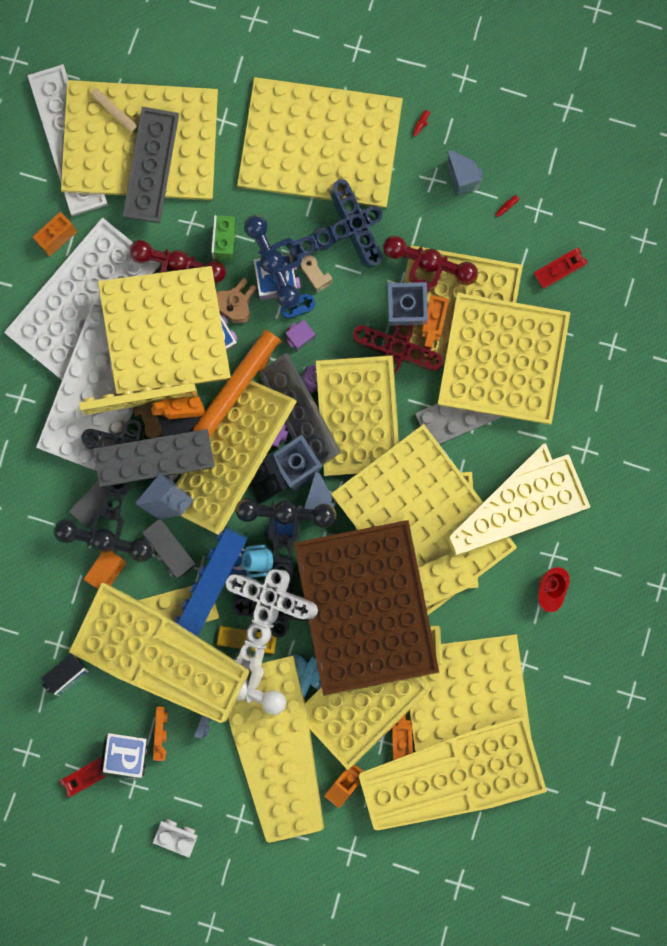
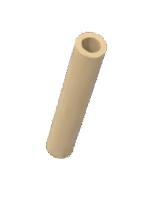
M96 88L92 91L91 96L131 133L136 131L138 126L99 89Z

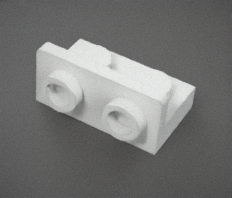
M166 819V822L161 821L153 843L190 858L198 835L194 834L196 830L186 826L184 829L176 827L177 823Z

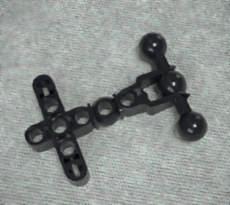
M136 420L127 421L124 425L122 436L95 429H86L81 436L82 444L86 448L93 450L94 448L105 447L103 443L107 439L113 440L114 445L139 441L141 425ZM133 425L138 428V431L135 434H130L127 428ZM93 435L95 440H91V443H88L85 437ZM99 436L101 437L100 446L98 445V441H96L99 440ZM124 483L123 488L119 490L115 489L113 485L106 487L107 497L101 511H97L94 515L91 532L78 529L77 525L69 519L60 520L54 527V536L61 543L68 544L74 540L86 542L87 547L92 545L100 553H107L111 550L114 554L118 550L127 552L137 562H146L153 555V545L145 538H138L133 542L120 539L124 524L123 517L120 516L122 500H124V495L130 489V483ZM116 499L119 505L116 508H111L108 506L109 500ZM100 518H107L109 521L115 520L118 522L115 535L108 529L97 530Z
M251 498L241 499L235 508L237 517L244 522H252L257 517H271L269 521V538L273 540L275 556L271 570H279V566H284L287 569L290 580L286 592L292 594L291 582L295 574V567L292 563L293 557L291 555L294 552V543L301 535V520L314 521L321 528H329L335 523L337 518L335 509L329 504H319L314 509L302 508L301 504L296 507L290 501H281L277 505L272 502L270 506L258 505ZM277 522L283 525L294 523L293 535L278 534ZM280 547L287 548L288 555H282L279 550ZM277 574L275 578L277 583H279L281 580L279 574ZM273 592L271 597H269L271 602L274 600ZM239 596L233 603V611L240 616L254 617L257 602ZM288 599L286 602V606L290 608L292 603L291 600ZM241 601L243 602V605H246L244 609L242 608V605H239ZM266 610L263 613L264 618L268 617ZM279 612L277 619L272 623L274 625L273 628H270L271 634L277 638L283 637L290 628V620L309 621V619H299L287 613ZM276 623H281L284 626V631L277 630Z

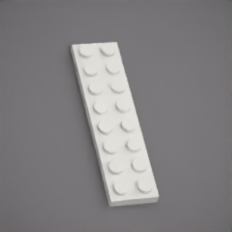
M59 65L30 74L28 79L62 183L68 77L64 65ZM64 192L71 216L108 206L105 194Z

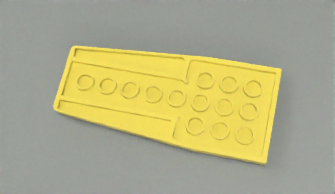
M105 582L101 583L69 651L120 680L220 723L227 720L249 674L247 668L165 615Z
M294 656L265 662L261 665L264 673L257 690L264 693L272 690L281 692L286 699V708L279 715H270L264 711L262 704L255 701L248 704L247 700L236 701L228 716L264 836L269 843L324 829L308 714ZM248 669L249 674L247 679L250 681L252 670Z
M525 716L467 732L364 771L359 775L375 830L493 808L547 792Z

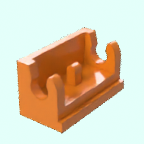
M59 212L33 236V239L50 257L74 236L77 230Z
M112 551L101 553L84 580L98 590L103 582L111 586L127 562Z

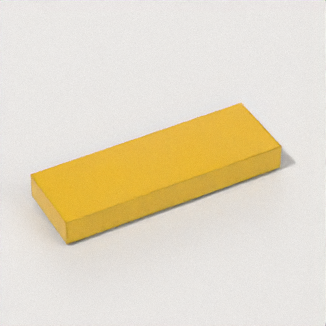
M220 626L217 646L242 649L246 644L245 640H248L247 630ZM257 632L256 635L260 638L262 633ZM271 634L270 640L265 644L264 653H275L277 637Z

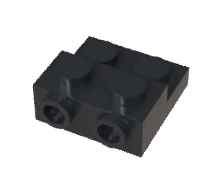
M273 454L265 456L247 487L252 488L258 504H262L288 489Z

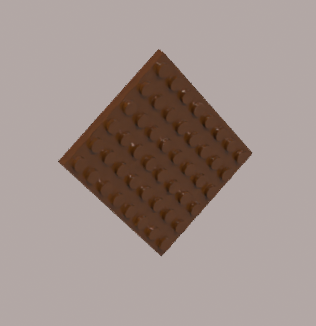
M409 520L294 543L304 598L316 604L318 609L316 617L309 619L323 696L440 673Z

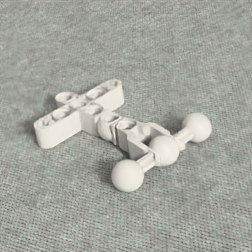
M276 569L268 572L264 583L244 575H230L226 580V587L229 591L257 602L254 619L251 621L254 623L247 629L248 640H245L246 644L242 647L237 660H234L245 668L252 670L250 681L246 679L236 701L247 700L248 704L252 701L262 704L264 711L270 715H279L286 708V699L281 692L272 690L264 693L257 690L264 673L261 665L264 648H266L265 644L271 638L270 628L274 626L272 623L277 619L279 611L299 619H313L318 612L317 606L313 602L286 592L290 580L289 574L285 570ZM277 574H279L281 577L279 583H277L275 579ZM236 581L240 584H244V587H238ZM253 586L257 587L255 595L252 593ZM271 592H273L274 594V600L272 602L269 599V595ZM288 599H290L292 603L290 608L286 606V602ZM300 607H306V610H308V613H307L306 611L302 610V609H299V608H300ZM265 610L268 613V617L266 620H264L263 613ZM258 629L262 633L260 638L256 635ZM252 647L255 649V655L253 657L250 654V650Z

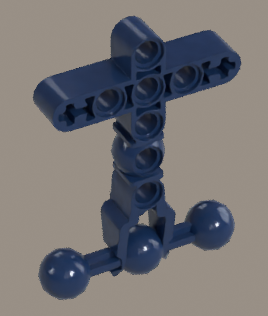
M344 179L337 180L329 187V194L340 215L341 221L327 228L318 227L307 237L294 241L292 238H286L271 246L266 236L267 221L262 216L251 215L244 222L245 233L249 237L254 238L260 248L258 254L262 255L260 259L262 269L270 273L269 278L274 279L278 287L277 302L284 308H294L300 301L299 290L295 286L288 284L284 272L300 265L302 258L312 252L328 250L335 242L350 237L363 266L372 268L382 260L380 249L369 228L381 221L382 211L375 206L361 211L349 183ZM337 187H338V188L341 187V188H342V191H337L336 188H337ZM344 202L350 204V211L344 208ZM369 212L374 213L375 221L369 218ZM353 219L356 220V221H358V223H359V227H358V228H355V227L352 225V220H353ZM336 227L341 228L342 236L336 233ZM320 234L323 235V236H325V238H326V242H325V243L320 242V240H319V235H320ZM360 237H364L367 240V245L361 244ZM302 242L308 243L309 251H305L302 248ZM286 246L290 249V254L294 258L292 263L283 267V256L276 249ZM373 256L374 260L370 261L369 257Z

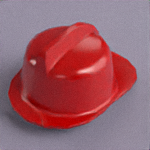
M551 568L539 578L538 601L541 608L546 612L552 613L557 611L564 602L570 584V576L564 568Z

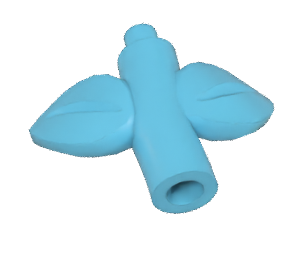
M289 655L295 657L303 696H306L310 684L314 689L319 690L321 688V681L316 656L315 658L311 657L309 662H307L302 656Z

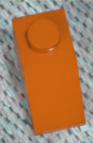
M356 765L350 770L345 769L324 797L340 809L359 785V775L364 771Z

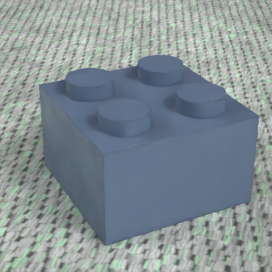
M427 282L388 283L389 326L427 325Z

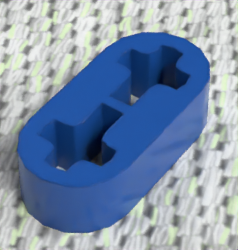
M310 294L301 295L300 301L296 305L297 308L292 310V314L284 312L286 308L282 306L281 314L286 319H293L309 313L315 308V299ZM304 299L312 301L309 308L306 305L301 307L299 305L304 303Z

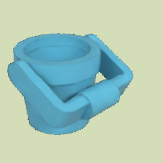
M266 545L247 547L242 555V567L246 570L249 578L266 577L273 566L271 551L266 548Z

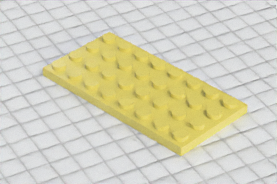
M251 381L210 437L215 468L182 473L176 485L182 488L194 500L188 509L179 516L219 535L226 526L297 401Z

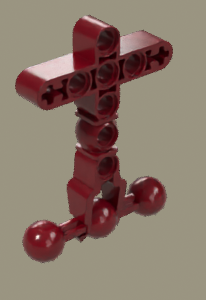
M390 236L383 243V251L390 259L406 257L414 260L409 275L411 283L426 282L424 279L418 280L415 277L419 265L426 272L436 271L433 282L427 283V295L430 290L436 289L442 271L455 275V279L462 285H471L478 279V268L471 262H462L458 265L448 261L447 256L442 257L436 249L423 250L422 247L418 250L407 246L405 240L400 236ZM397 325L393 336L366 326H358L353 332V339L356 344L382 353L385 356L393 355V363L396 364L394 376L399 372L402 361L431 372L438 371L442 366V357L439 353L410 343L413 329H415L416 325ZM407 327L410 332L407 335H401L399 329ZM365 332L366 337H363L362 340L359 339L358 334ZM372 334L373 336H372L371 344H370V343H368V342H369V339H368V338H370V335ZM377 338H382L385 344L379 347L375 345L374 341ZM394 345H401L403 351L395 353L392 350ZM413 351H418L421 357L414 360L410 354ZM424 354H426L427 357L425 359V363H422V361L424 360ZM433 358H436V362L439 364L435 363L434 366H431V362L429 360H433Z
M145 240L134 241L129 247L130 258L136 263L143 264L149 260L162 263L160 273L166 272V268L170 271L212 266L215 284L222 282L226 276V268L218 260H211L206 264L194 261V256L189 258L181 250L171 252L168 249L164 252L154 250Z

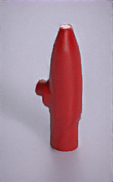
M425 110L419 118L414 129V137L420 133L424 126L429 125L427 123L430 115L428 110Z
M514 195L505 202L495 216L503 215L519 201V198Z

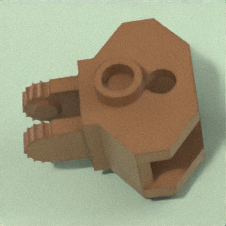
M245 278L240 281L236 288L233 287L230 291H219L216 294L220 314H223L233 323H247L251 317L248 304L257 287L252 285L245 295L242 294L241 290L248 281Z

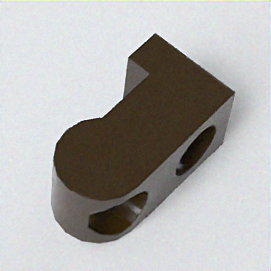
M151 402L133 409L137 419L143 418L145 433L149 439L161 437L163 434L157 415L153 416L151 408L153 405Z

